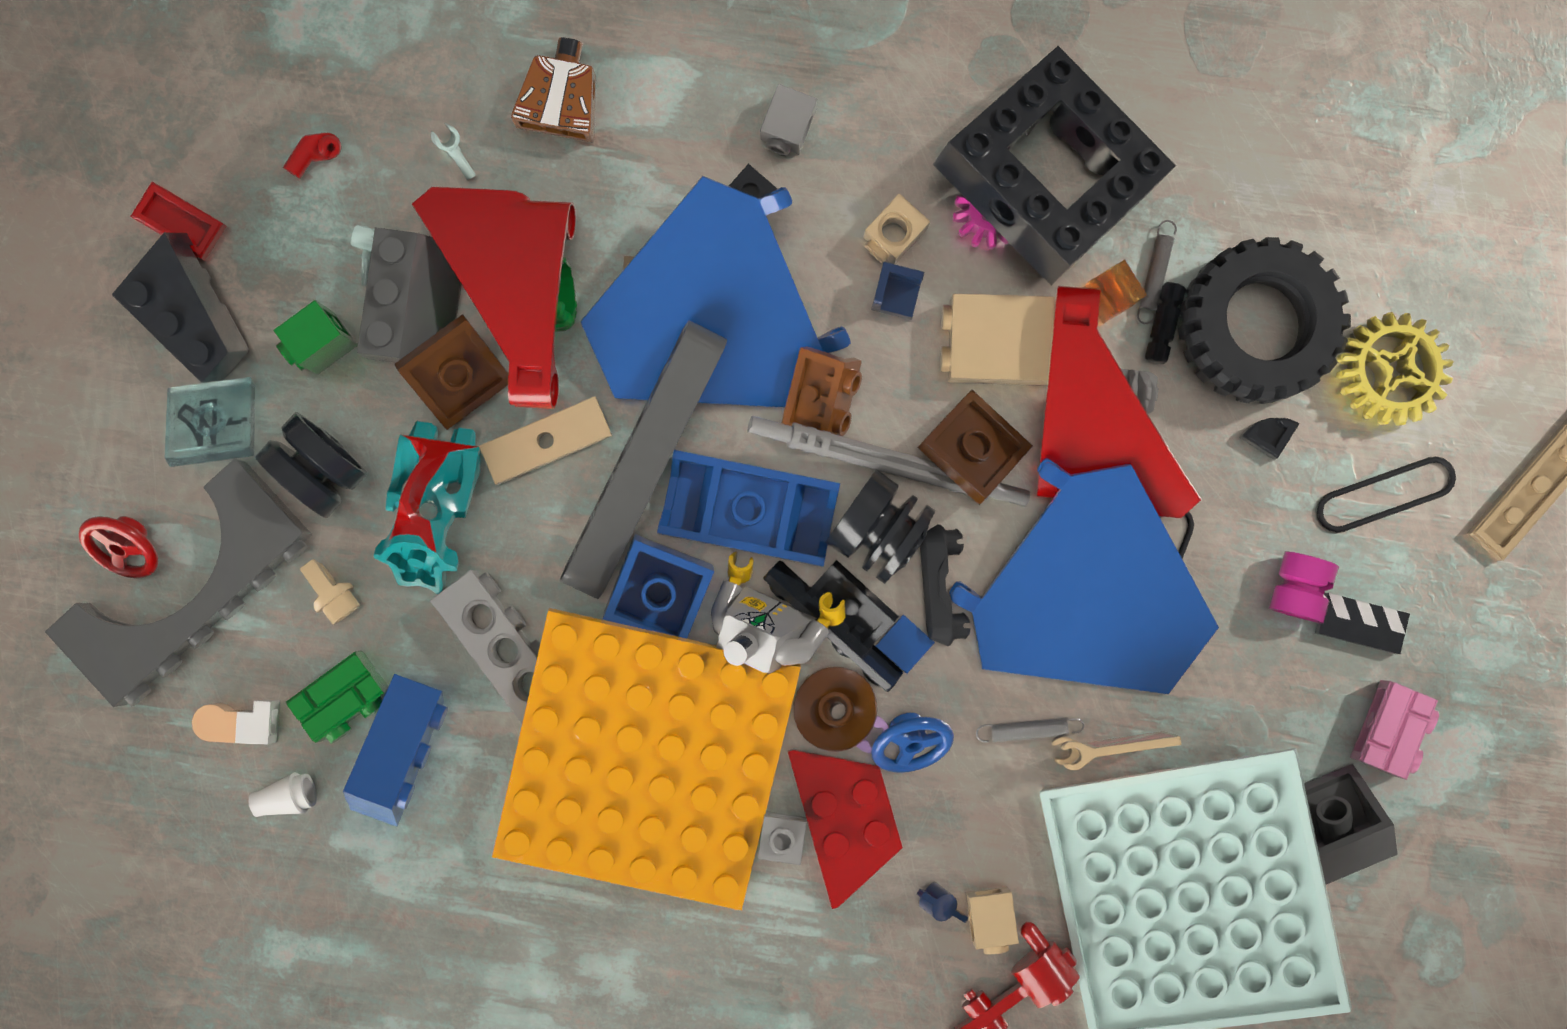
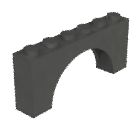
M234 458L203 487L212 499L219 516L221 545L218 559L210 578L191 602L162 620L143 625H132L114 620L100 612L91 603H76L45 631L112 707L127 704L132 707L142 701L151 692V688L148 686L159 675L164 678L176 670L183 662L180 656L192 646L196 649L204 644L214 634V631L211 629L212 626L222 617L228 620L244 607L245 602L242 599L253 589L258 592L265 588L276 577L274 570L284 560L290 563L307 549L308 546L304 542L312 536V533L246 461Z

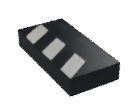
M1331 593L1324 594L1329 600V605L1324 623H1317L1315 634L1393 654H1401L1410 613Z

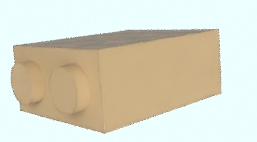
M953 294L950 299V305L942 306L941 321L942 330H949V346L941 347L940 359L941 372H948V383L1048 385L1054 329L1055 297Z

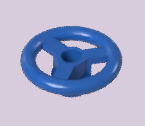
M917 713L901 714L895 717L890 722L889 728L883 731L875 740L871 751L873 761L880 768L896 773L912 772L926 768L939 761L948 753L954 741L953 730L946 722L938 718L921 717ZM926 730H933L936 732L927 734ZM890 742L899 746L900 753L895 760L886 757L884 754V750ZM937 745L930 752L913 758L915 754L920 753L924 748Z

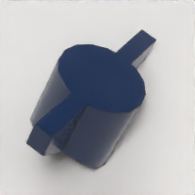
M931 883L926 890H918L917 895L921 897L919 906L937 921H946L952 916L964 923L968 920L965 914L957 910L956 898L938 883Z

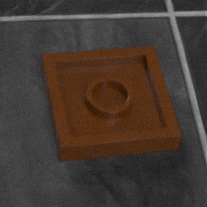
M463 314L394 364L398 372L446 430L508 386L509 372Z
M971 389L917 448L980 505L1033 445Z

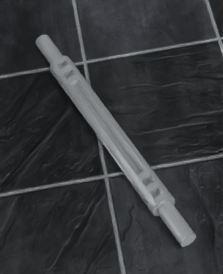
M751 416L747 429L749 433L786 442L789 448H797L803 452L815 453L818 456H826L867 468L877 469L882 472L946 488L956 493L961 492L969 496L931 460L838 436L828 431H820L813 427H805L798 423H793L789 426L756 416ZM1000 483L985 500L991 497L1026 506L1030 499V491Z

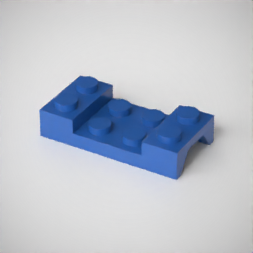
M674 450L666 499L657 533L824 567L828 546L825 542L830 536L840 483Z

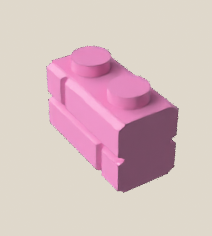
M1380 680L1350 758L1392 776L1407 780L1409 773L1414 774L1421 765L1423 750L1419 748L1425 733L1431 734L1438 722L1439 712L1435 710L1438 700L1395 682Z

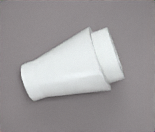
M293 772L259 791L250 793V810L255 817L306 813L308 808L316 804V788L308 774L300 775L297 772Z

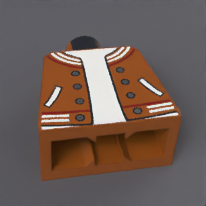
M561 37L558 39L555 58L540 55L533 58L511 115L516 128L591 143L594 142L596 75L592 66L579 63L583 48L582 42Z

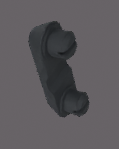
M937 524L927 531V536L920 545L926 628L930 639L950 646L954 639H966L970 634V628L963 627L965 623H970L969 617L964 612L952 614L951 597L946 591L945 580L949 572L948 555H960L964 544L957 543V540L963 539L962 533L957 528L955 530H945L942 525Z

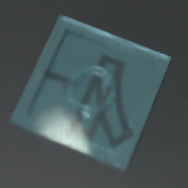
M251 377L167 388L165 460L170 467L254 456L255 385Z

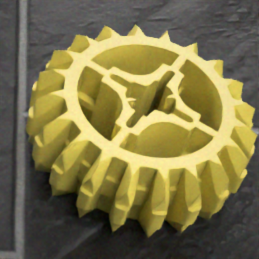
M1388 312L1383 315L1382 322L1374 316L1367 319V328L1359 325L1353 329L1356 339L1348 338L1345 347L1350 353H1343L1337 357V361L1347 365V369L1337 372L1336 377L1341 380L1348 379L1349 385L1343 387L1340 393L1342 395L1354 393L1356 398L1351 401L1350 407L1356 409L1364 404L1363 418L1371 419L1377 414L1380 425H1386L1393 419L1396 426L1406 424L1408 418L1412 422L1422 420V411L1426 413L1434 412L1437 409L1434 400L1446 398L1447 393L1439 385L1452 383L1453 378L1443 373V369L1453 366L1454 361L1451 359L1442 360L1441 353L1447 351L1449 345L1447 343L1436 345L1434 340L1438 338L1439 330L1434 329L1428 333L1424 332L1427 320L1420 319L1412 325L1411 314L1404 313L1397 320L1393 312ZM1380 337H1395L1403 340L1401 345L1394 348L1392 353L1384 349L1377 351L1371 347ZM1416 352L1421 358L1424 372L1419 370L1415 364ZM1397 361L1395 370L1400 373L1396 377L1392 376L1394 368L1389 365V363ZM1365 366L1374 373L1375 382L1373 387H1371L1366 377ZM1397 386L1405 389L1412 387L1418 391L1407 402H1393L1386 399L1388 393L1395 391Z

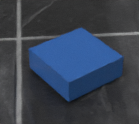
M902 615L875 646L908 674L935 642L905 615Z

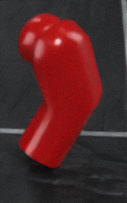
M325 132L303 136L282 168L301 179L311 162L331 160L340 154L342 147L339 138L332 133Z

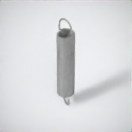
M1171 220L1162 221L1158 227L1152 258L1137 313L1138 321L1142 324H1150L1156 317V313H1154L1151 321L1143 322L1140 320L1139 314L1141 307L1149 310H1157L1175 239L1169 235L1159 234L1163 223L1170 222L1175 227L1173 234H1176V224Z
M1068 718L1008 722L993 725L984 724L976 730V737L981 742H989V740H981L978 736L979 729L984 726L992 727L993 742L1039 739L1041 737H1062L1069 735L1067 720L1082 722L1081 730L1072 733L1081 732L1085 724L1081 719Z

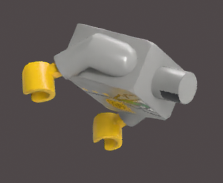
M738 552L731 553L727 569L729 580L723 581L711 609L713 630L719 635L716 647L724 650V656L730 664L739 666L744 663L763 673H772L780 669L782 665L808 662L829 634L827 628L839 625L844 621L845 601L842 600L839 606L830 609L833 602L832 593L827 592L823 594L819 599L820 617L816 621L815 617L800 612L746 586L742 589L740 584L746 583L752 577L754 560L751 557L749 564L746 567L740 568L735 566Z

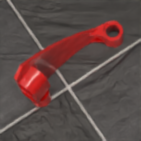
M431 187L415 200L412 206L509 361V404L515 407L554 409L557 405L559 380L554 357L555 325L565 240H572L575 233L576 212L573 202L531 201L525 194L512 190Z
M1058 286L1040 463L1045 458H1048L1069 474L1131 464L1158 515L1182 518L1201 501V498L1155 427L1097 329L1101 290ZM1039 475L1037 497L1054 498L1060 489L1048 483Z

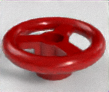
M98 516L89 518L81 524L79 540L82 547L95 562L105 569L129 578L148 577L156 571L159 562L157 552L152 543L146 538L148 535L147 530L137 520L126 516H121L117 519ZM93 537L105 545L108 552L112 554V557L97 546ZM129 555H144L145 564L141 566L127 565V558Z

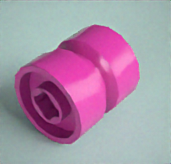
M1285 551L1278 573L1284 581L1283 584L1275 586L1269 609L1299 619L1324 623L1329 605V600L1324 594L1325 591L1333 589L1339 566L1313 556Z

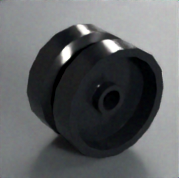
M295 412L281 429L284 438L296 452L281 442L269 440L255 457L258 463L289 493L315 513L328 518L342 502L339 492L327 478L342 488L353 490L367 475V472L337 439L300 413Z

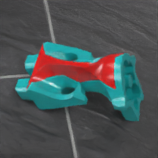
M416 421L409 436L400 434L398 439L392 479L386 497V511L394 512L398 508V512L389 535L376 546L374 559L389 565L398 585L407 587L421 586L432 590L435 594H439L445 590L446 571L458 570L457 552L446 546V536L455 518H466L476 482L481 474L480 448L476 446V434L472 429L458 427L453 430L451 442L437 440V426L428 422ZM407 481V483H406V485H405V487H404V489H403V492H402L403 485H404V483ZM456 482L461 485L457 493L450 495L446 492L448 485ZM424 503L433 504L437 509L436 517L433 519L424 518L419 512L420 506Z

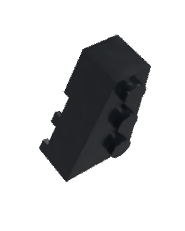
M164 232L112 293V296L201 383L222 381L248 353L249 349L226 305L221 304L210 284L212 279L206 268L200 266L192 251L191 246L193 244L188 234Z

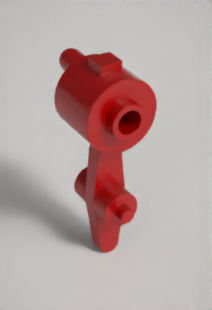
M1025 922L1021 926L1020 931L1032 948V951L1018 961L1011 970V973L1019 983L990 1001L983 990L975 993L971 988L963 995L967 1000L962 1004V1007L969 1017L953 1029H1007L1009 1025L1001 1015L1028 996L1037 1008H1042L1049 1004L1053 1006L1061 1004L1073 994L1072 987L1080 978V975L1074 969L1077 960L1067 947L1061 951L1054 940H1046L1034 923Z

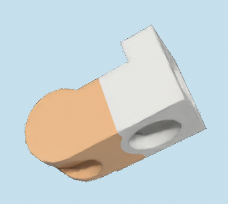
M263 699L254 701L253 710H234L224 703L204 705L197 709L193 715L192 729L196 736L208 742L265 745L276 743L278 741L280 700Z

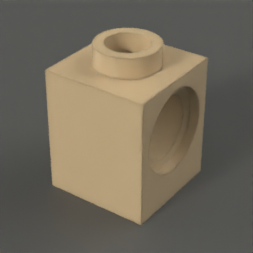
M899 193L865 230L863 238L868 242L865 248L878 261L883 263L887 259L890 263L896 264L926 232L930 221ZM888 224H898L903 228L905 238L899 242L888 241L884 237L882 229Z
M1008 887L965 892L972 943L976 949H983L984 954H999L1009 951V945L1019 944L1012 892Z

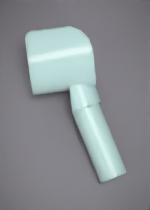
M444 123L451 132L450 140L446 143H440L439 138L432 131V142L441 150L449 153L468 181L476 176L458 146L460 142L458 131L451 125Z
M356 225L351 236V246L363 249L361 257V285L367 286L374 229Z

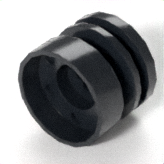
M876 469L825 543L847 558L852 556L862 545L869 549L862 568L868 571L878 557L885 560L876 576L878 580L885 584L892 575L907 565L927 536L930 521L936 510L926 505L916 519L909 516L908 514L918 498L912 495L899 508L892 504L899 485Z

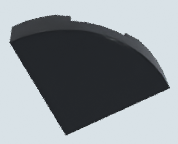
M1267 418L1249 426L1239 438L1275 460L1278 459L1300 423L1288 418Z

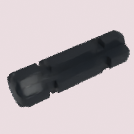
M1166 282L1163 285L1160 296L1162 303H1159L1156 310V317L1150 334L1152 342L1148 343L1145 353V359L1152 363L1165 364L1169 359L1171 347L1168 345L1174 339L1181 308L1178 306L1183 303L1186 292L1185 286L1179 283Z

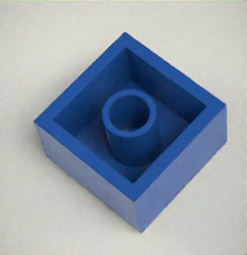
M635 534L604 609L603 619L687 639L714 574L713 564Z

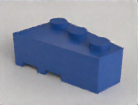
M397 674L393 675L343 790L350 810L398 827L403 811L407 808L415 788L413 784L419 769L422 770L428 760L431 751V745L428 744L434 729L440 730L447 714L448 707L443 705L442 691Z

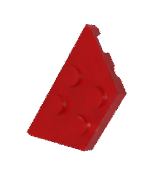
M797 749L787 750L831 907L835 909L843 904L903 848L880 767L876 764L846 760L840 757L825 756Z

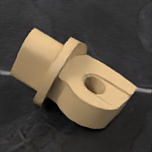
M312 559L300 568L307 581L318 594L314 601L315 611L317 613L323 611L332 625L337 624L360 607V604L350 592L354 589L351 583L337 584L322 563Z

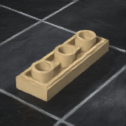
M594 396L484 443L479 447L495 485H499L613 435L599 402ZM551 434L554 439L552 446L547 449L540 446L541 437Z

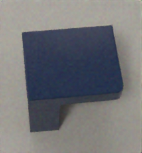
M883 262L871 310L912 320L925 272Z

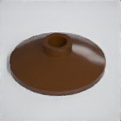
M829 667L815 672L803 682L795 697L794 719L798 730L809 743L822 750L838 752L857 746L870 734L877 718V699L871 685L863 676L848 668ZM837 704H843L845 706L844 716L839 719L833 718V707Z

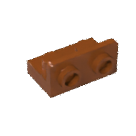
M808 346L800 347L781 423L789 426L793 423H798L805 427L809 426L820 431L824 430L831 432V434L844 436L851 424L852 415L849 409L852 398L858 392L862 381V373L859 372L862 361L854 357L843 359Z

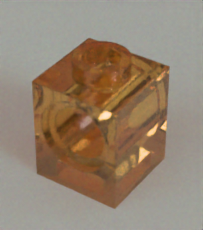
M1126 260L1121 261L1093 278L1083 287L1101 290L1098 317L1103 324L1138 304L1147 296Z

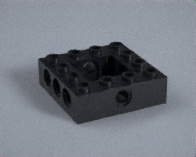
M1059 46L1052 50L952 138L933 163L943 176L1051 286L1176 167L1162 150ZM1050 110L1053 112L1049 122L1053 133L1060 140L1064 138L1086 161L1084 165L1090 171L1098 175H1104L1068 209L1010 152L1023 134L1028 136L1032 133Z

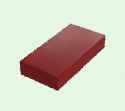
M153 181L130 216L160 235L164 232L187 233L193 244L191 249L195 256L206 261L227 227L222 222Z

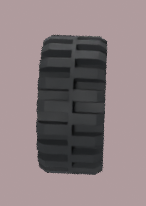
M1265 237L1260 242H1256L1253 238L1242 241L1235 247H1229L1218 254L1190 282L1185 292L1187 294L1186 300L1180 305V317L1183 318V325L1178 328L1179 340L1186 341L1188 349L1183 353L1187 362L1194 361L1199 368V371L1195 374L1203 383L1209 380L1216 385L1213 391L1224 397L1229 394L1236 396V401L1250 403L1252 401H1259L1260 404L1273 403L1313 387L1321 381L1320 378L1323 375L1330 373L1338 362L1335 357L1337 354L1344 352L1348 339L1343 336V331L1351 327V314H1343L1342 307L1349 302L1346 290L1337 291L1334 282L1340 279L1334 268L1326 272L1320 266L1324 258L1316 251L1307 255L1301 252L1303 244L1293 240L1286 244H1280L1279 237ZM1259 283L1271 286L1282 292L1292 303L1298 318V336L1294 347L1286 355L1274 360H1261L1247 354L1234 341L1228 328L1227 308L1232 296L1246 285Z

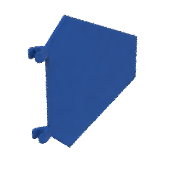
M702 176L580 321L615 398L648 400L684 326L689 320L727 339L724 351L698 403L785 407L800 347L808 346L831 353L844 349L851 344L849 335L842 326L834 328L817 338L766 217L768 214L791 206L792 198L786 187H781L757 198Z
M1045 458L1038 466L1037 471L1042 479L1060 490L982 597L961 581L955 582L949 591L952 602L973 614L982 669L1169 694L1219 627L1131 464L1069 474L1052 460Z

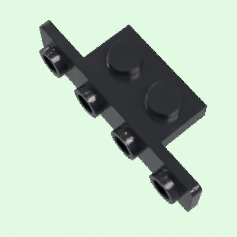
M780 560L767 572L763 579L769 584L772 593L779 599L789 602L796 610L815 617L816 621L820 617L819 599L823 594L827 592L832 593L833 602L830 609L836 608L844 600L845 619L841 624L827 628L829 630L827 638L840 655L850 658L863 670L864 676L872 684L881 686L886 692H889L895 686L903 671L883 654L874 643L893 625L899 616L838 560L828 568L812 587Z

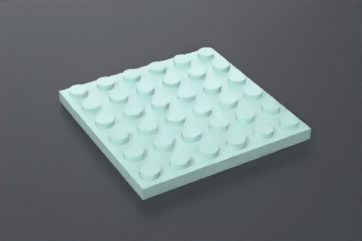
M1296 748L1043 789L1039 792L1072 952L1077 960L1075 966L1077 973L1080 975L1079 985L1089 1029H1216L1351 1012V1001Z

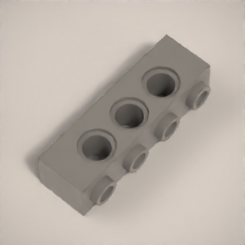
M470 570L431 599L430 602L522 724L529 696L523 689L522 681L527 673L534 672L540 642L537 639L532 643L521 630L526 624L512 606L505 609L496 596L501 590L487 572L480 575L478 571ZM481 604L488 606L493 616L490 625L484 629L477 627L472 619L474 609ZM505 638L512 639L518 647V654L510 663L501 660L497 653L498 644Z

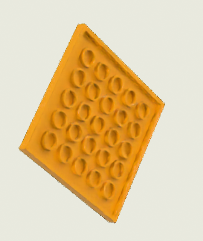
M549 608L492 857L742 911L764 814L766 813L799 678L800 664L782 665L780 669L772 673H763L744 663L739 666L730 664L724 656V650L717 648V645Z

